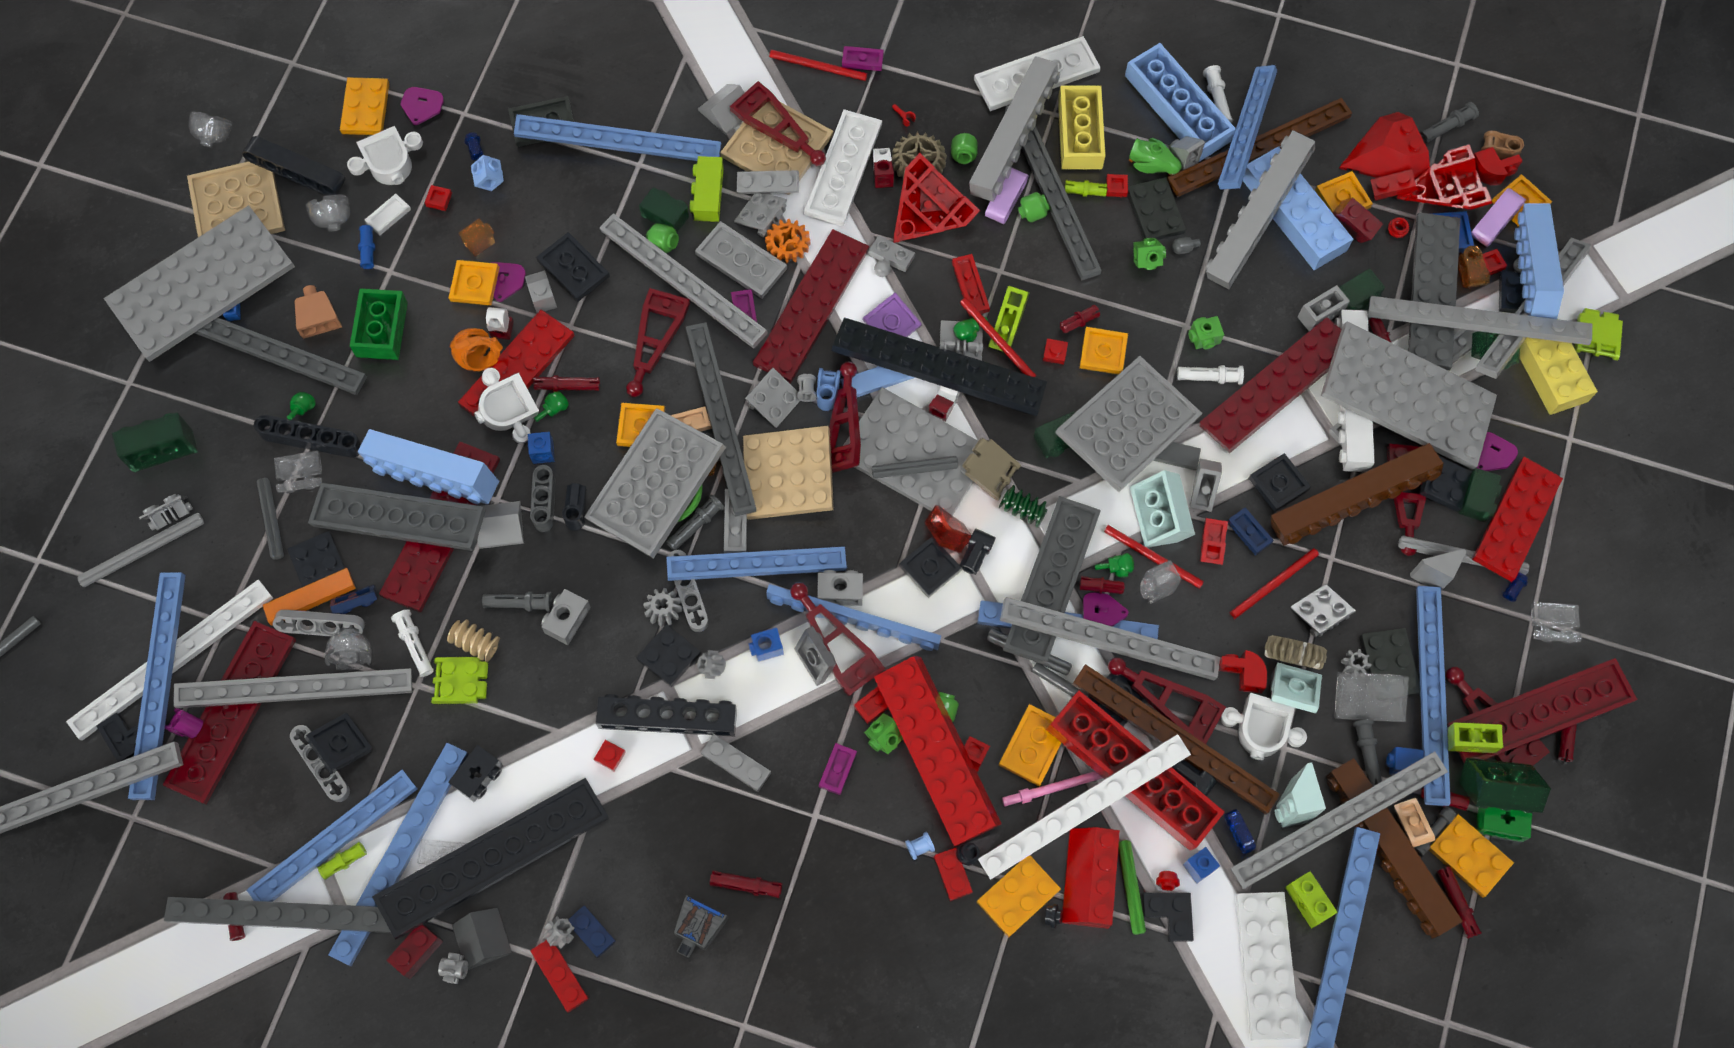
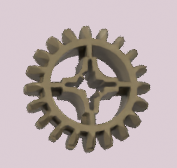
M918 131L915 136H912L910 133L907 138L902 136L900 142H896L891 157L893 169L897 171L898 177L903 176L904 179L905 168L919 153L942 174L943 169L946 167L945 160L947 155L944 146H941L940 140L935 141L934 135L927 137L926 132L921 136Z
M1269 636L1264 648V655L1267 658L1318 670L1323 668L1327 659V650L1322 646L1279 636Z

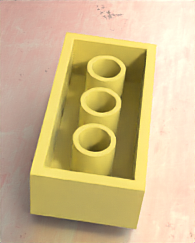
M1060 86L1058 109L1061 169H1102L1105 160L1101 86Z
M1526 337L1516 351L1549 415L1587 403L1598 392L1572 343Z

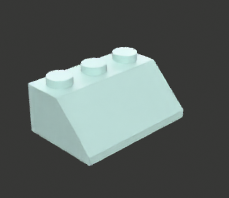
M1164 470L1130 486L1145 547L1177 543L1195 535L1180 474Z
M1307 763L1290 780L1276 805L1275 816L1278 823L1281 822L1282 828L1309 823L1326 809L1312 763Z

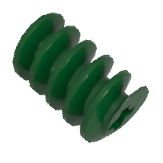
M1013 485L1005 493L999 508L1005 504V512L1012 509V515L1016 516L1020 513L1021 520L1028 516V524H1032L1036 520V528H1039L1048 511L1046 509L1047 502L1044 501L1041 505H1038V497L1030 501V493L1023 497V490L1020 489L1015 493V485Z

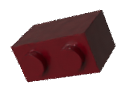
M1353 197L1341 201L1333 212L1347 232L1359 243L1372 240L1383 225L1381 221Z
M421 925L407 936L386 961L404 977L411 979L443 941L425 925Z

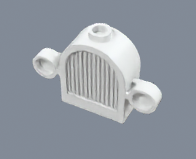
M395 126L356 142L364 159L352 157L347 162V166L353 175H361L370 169L373 177L382 184H401L409 176L412 169V162L408 152L420 149L423 145L422 138L419 133L410 132L405 136V141H402Z
M487 368L482 374V381L489 387L482 393L478 404V411L474 412L478 423H484L487 427L498 431L514 427L512 433L514 441L519 444L526 443L530 430L527 426L522 425V423L538 415L539 410L519 373L499 382V372L494 368Z
M1250 693L1248 695L1242 714L1235 708L1228 707L1220 718L1221 723L1226 727H1233L1239 723V741L1242 747L1250 753V757L1256 760H1264V757L1275 754L1286 741L1292 747H1300L1307 740V734L1302 728L1295 727L1290 729L1295 710L1294 707L1273 702L1270 698Z

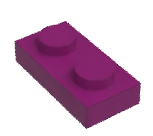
M844 46L842 67L882 71L884 50Z
M752 289L731 292L733 305L757 322Z
M835 743L819 783V788L841 795L857 751Z

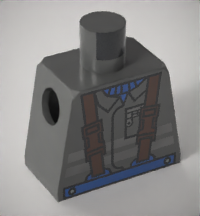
M686 895L674 931L677 937L683 939L677 952L690 958L695 946L706 950L727 922V915Z

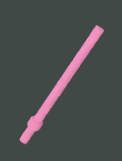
M1093 771L1029 790L1025 788L1019 790L1016 794L1002 797V803L1004 807L1019 802L1022 804L1028 803L1033 798L1103 779V777Z

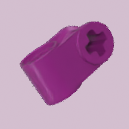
M175 708V714L170 723L165 725V730L180 737H196L202 728L203 720L184 710Z

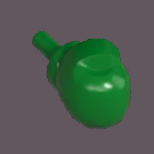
M973 318L962 320L955 324L953 332L960 341L966 340V343L973 342L977 337L980 325Z
M305 392L295 394L290 400V410L292 412L287 416V419L292 420L297 414L304 415L305 412L312 410L316 404L315 398Z
M561 392L549 393L544 399L545 403L542 405L545 410L534 417V419L538 422L547 414L553 417L560 411L566 410L569 406L567 398Z
M1124 553L1109 558V563L1096 564L1095 570L1110 568V573H1115L1120 578H1126L1134 570V560L1130 554Z

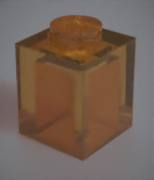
M477 219L459 232L463 244L475 257L495 243L493 229L488 223L484 224L480 219Z

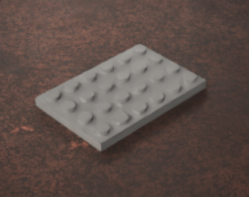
M1139 356L1064 422L1055 433L1115 490L1120 492L1198 420L1203 413Z
M882 387L859 421L861 439L860 464L854 468L873 478L872 466L957 456V469L875 479L950 521L974 483L965 475L967 470L962 465L970 454H975L972 450L978 440ZM850 436L848 437L844 445L850 444Z
M656 408L584 518L654 559L725 450V445Z

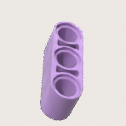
M1012 168L1009 178H1005L1001 194L996 196L994 202L990 201L985 216L1005 224L1027 183L1029 175Z
M1507 188L1471 232L1472 237L1488 247L1523 206L1526 199L1512 189Z

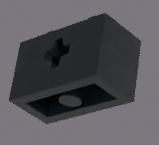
M477 745L448 783L472 802H475L485 795L488 784L500 776L503 765L497 758ZM477 772L479 774L481 773L482 775L480 778L474 777V774Z

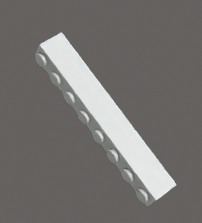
M1341 310L1339 318H1335V324L1340 329L1348 321L1368 331L1367 311ZM1341 406V411L1338 413V424H1342V430L1339 431V443H1342L1339 461L1343 463V471L1367 472L1371 470L1374 464L1373 422Z

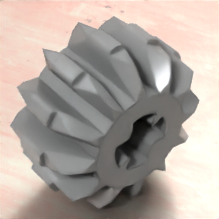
M663 588L662 593H659L655 589V596H647L649 602H645L643 605L647 609L644 613L646 617H651L650 622L652 624L658 621L659 626L662 627L664 621L671 625V618L679 619L677 613L682 611V607L679 605L681 599L675 597L674 591L668 593L667 589ZM665 605L667 606L666 609H665V608H661V609L659 610V606H662V607H664Z

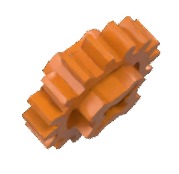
M787 219V223L779 220L778 226L773 223L772 230H767V237H765L767 251H770L774 257L777 255V259L780 261L783 258L786 263H789V259L797 262L798 256L803 259L804 252H809V245H811L809 231H805V225L799 227L797 220L794 224L791 223L790 219Z

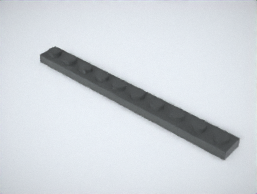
M1035 125L1033 131L1030 130L1026 145L1021 147L1042 195L1044 194L1051 215L1081 281L1100 275L1102 270Z
M220 318L214 319L195 332V334L355 395H358L367 379L365 373Z
M707 322L686 326V333L714 439L726 447L719 458L734 515L736 517L756 512V505Z
M168 897L164 921L167 923L391 933L378 907Z

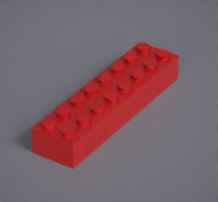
M913 656L875 676L874 679L954 846L967 842L1001 825L1002 823L922 658Z
M1080 690L1077 691L1046 728L1050 734L1104 779L1151 751ZM1172 767L1125 795L1126 798L1189 851L1199 846L1224 814L1220 807Z

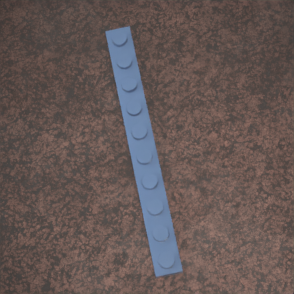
M518 114L514 129L515 137L697 161L698 156L720 157L721 142Z
M181 572L160 573L134 756L158 748L163 744L186 576ZM158 775L131 784L128 799L155 800Z
M1418 586L1416 596L1422 750H1424V757L1436 752L1448 771L1424 786L1425 805L1449 806L1450 781L1441 587Z
M446 743L356 906L377 907L372 896L399 881L451 787L448 781L469 754L466 751ZM341 931L328 955L352 966L370 932Z
M1356 827L1354 830L1337 906L1338 913L1335 915L1306 1048L1334 1047L1380 833Z

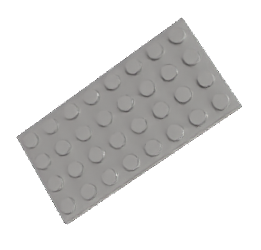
M248 205L106 296L104 300L142 354L150 362L295 266Z
M1348 321L1342 326L1320 395L1423 446L1430 443L1437 453L1472 470L1478 467L1497 397L1496 394Z

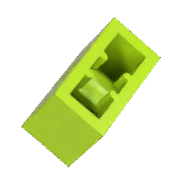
M1453 723L1447 728L1448 751L1497 753L1503 748L1502 725Z
M1311 871L1285 887L1311 929L1338 913Z

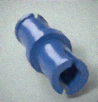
M362 225L359 227L360 243L358 244L360 267L371 269L374 267L373 251H375L373 227Z

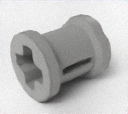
M801 374L798 376L799 392L797 398L800 401L810 402L817 398L814 391L816 377L812 374Z

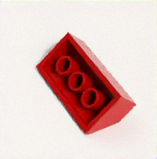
M1092 827L1074 828L1069 831L1061 923L1109 929L1112 926L1120 830Z

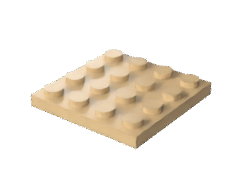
M769 101L752 116L773 129L783 120ZM780 102L809 138L808 145L814 150L822 151L832 138L833 130ZM744 122L720 152L722 158L747 172L798 170L799 181L812 165L810 156L803 150L797 153ZM790 127L781 133L795 142L799 140Z
M244 162L187 176L198 237L248 205L270 234L285 231L273 172L250 162Z
M828 426L743 436L744 464L756 505V512L747 514L748 520L834 510L830 428Z

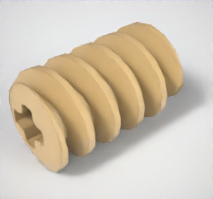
M466 619L462 624L460 620H457L448 633L447 641L451 644L455 643V646L458 648L462 647L465 652L470 651L472 656L478 655L480 660L488 662L498 648L500 637L496 636L491 640V632L483 636L484 628H480L476 632V624H472L468 628L469 620Z

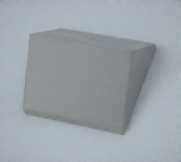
M726 84L701 105L698 111L727 135L742 122L741 119L730 111V106L745 92L740 85Z
M520 501L483 505L486 512L477 539L479 549L524 543Z
M1461 549L1422 559L1412 570L1410 576L1426 586L1441 587L1442 591L1454 579L1466 554V550Z

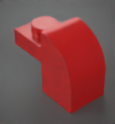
M1493 147L1474 153L1476 170L1480 181L1488 185H1501L1506 176H1511L1518 171V167L1522 163L1519 154L1500 160Z
M1245 650L1241 658L1235 654H1226L1221 657L1219 671L1240 674L1239 691L1263 693L1267 684V669L1265 663L1257 654Z

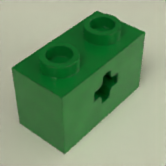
M1487 800L1478 806L1476 830L1482 835L1524 842L1531 838L1532 810L1524 809V806L1519 804L1501 805V802L1497 800Z

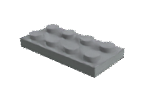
M721 221L695 250V254L746 289H752V293L761 299L787 270L785 263Z

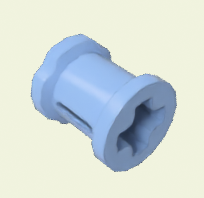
M924 832L923 836L917 839L905 841L913 860H916L917 856L923 853L935 851L927 832Z

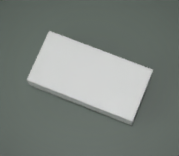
M394 194L369 215L365 222L373 227V230L378 235H382L407 214L411 208L397 194Z

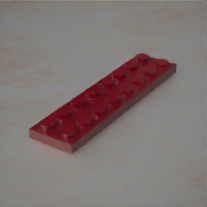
M832 229L754 359L753 366L767 373L774 368L791 384L867 255L869 245Z
M1326 317L1199 422L1200 427L1230 454L1328 372L1342 329Z
M460 441L453 453L485 463L492 473H494L500 461L498 456ZM433 491L429 498L477 506V504L468 501L467 498H454L444 491H441V493ZM407 541L379 595L421 613L454 548Z
M254 621L221 681L277 677L296 639ZM262 703L206 706L200 717L203 720L201 730L196 737L188 738L181 751L183 765L171 769L163 786L207 805Z
M1614 658L1447 723V728L1453 723L1502 725L1503 748L1497 753L1459 752L1465 766L1468 767L1635 702L1637 698L1617 659Z

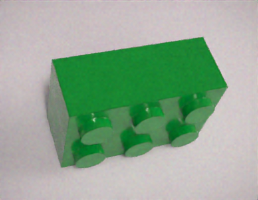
M359 290L350 341V348L356 357L399 360L408 305L402 291Z

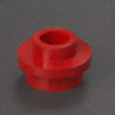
M1398 217L1390 221L1388 231L1393 237L1402 238L1407 235L1409 224L1404 218Z
M1162 871L1159 873V877L1156 878V884L1162 890L1172 891L1180 885V880L1177 873Z

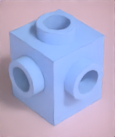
M482 155L471 165L475 187L493 191L504 181L501 163L498 159Z

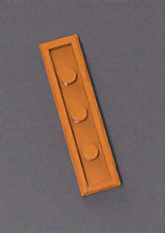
M345 568L262 606L268 623L272 626L275 615L280 610L306 611L352 591L356 587L349 570Z

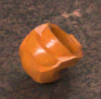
M466 328L455 335L450 344L455 362L462 368L473 371L486 370L496 364L500 351L503 349V346L495 337L489 338L487 332L477 328ZM490 347L489 353L487 354V356H484L486 350Z

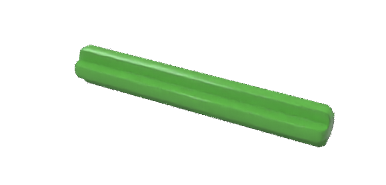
M1123 840L1119 842L1118 849L1132 933L1139 935L1146 932L1132 845L1129 840Z

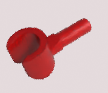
M896 104L892 106L903 118L904 126L910 125L909 120L906 118H910L915 122L916 115L913 112H904Z

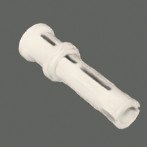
M1218 65L1209 66L1203 71V75L1208 82L1207 90L1212 93L1215 106L1232 123L1233 120L1224 93L1225 82L1221 79L1220 75L1221 68Z
M1221 365L1218 368L1178 367L1177 380L1218 381L1220 384L1237 382L1238 385L1243 384V366L1231 368Z
M402 610L394 614L391 620L396 623L400 632L398 634L399 638L405 641L420 677L428 676L434 671L418 638L419 629L412 622L410 610Z

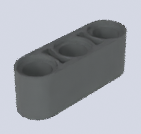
M547 465L536 467L532 479L530 517L534 527L540 532L550 530L554 523L556 479L552 469ZM544 475L549 476V478L545 481L540 480V478ZM541 496H548L545 501H538ZM539 517H547L545 521L537 522Z

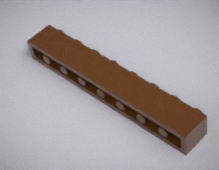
M1428 443L1271 515V527L1283 546L1295 544L1309 534L1315 535L1324 527L1334 526L1348 516L1354 517L1368 507H1376L1381 501L1388 498L1393 499L1407 489L1412 490L1427 480H1435L1441 475L1444 463L1431 444Z
M1354 758L1325 776L1329 788L1336 792L1341 799V805L1373 787ZM1388 808L1355 825V828L1359 827L1380 833L1376 851L1377 856L1381 860L1380 865L1386 873L1391 875L1394 880V887L1400 894L1404 895L1408 901L1407 906L1409 910L1418 916L1422 922L1421 928L1428 936L1430 935L1432 939L1463 922Z

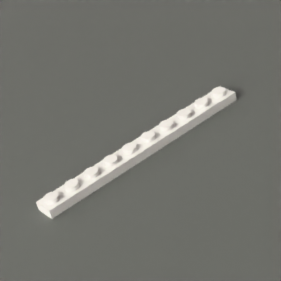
M259 580L255 581L177 639L172 674L263 607V604L273 599ZM147 662L66 721L78 739L84 740L98 729L96 725L115 713L119 714L143 696Z
M1178 734L984 854L978 858L980 864L991 880L1191 755Z

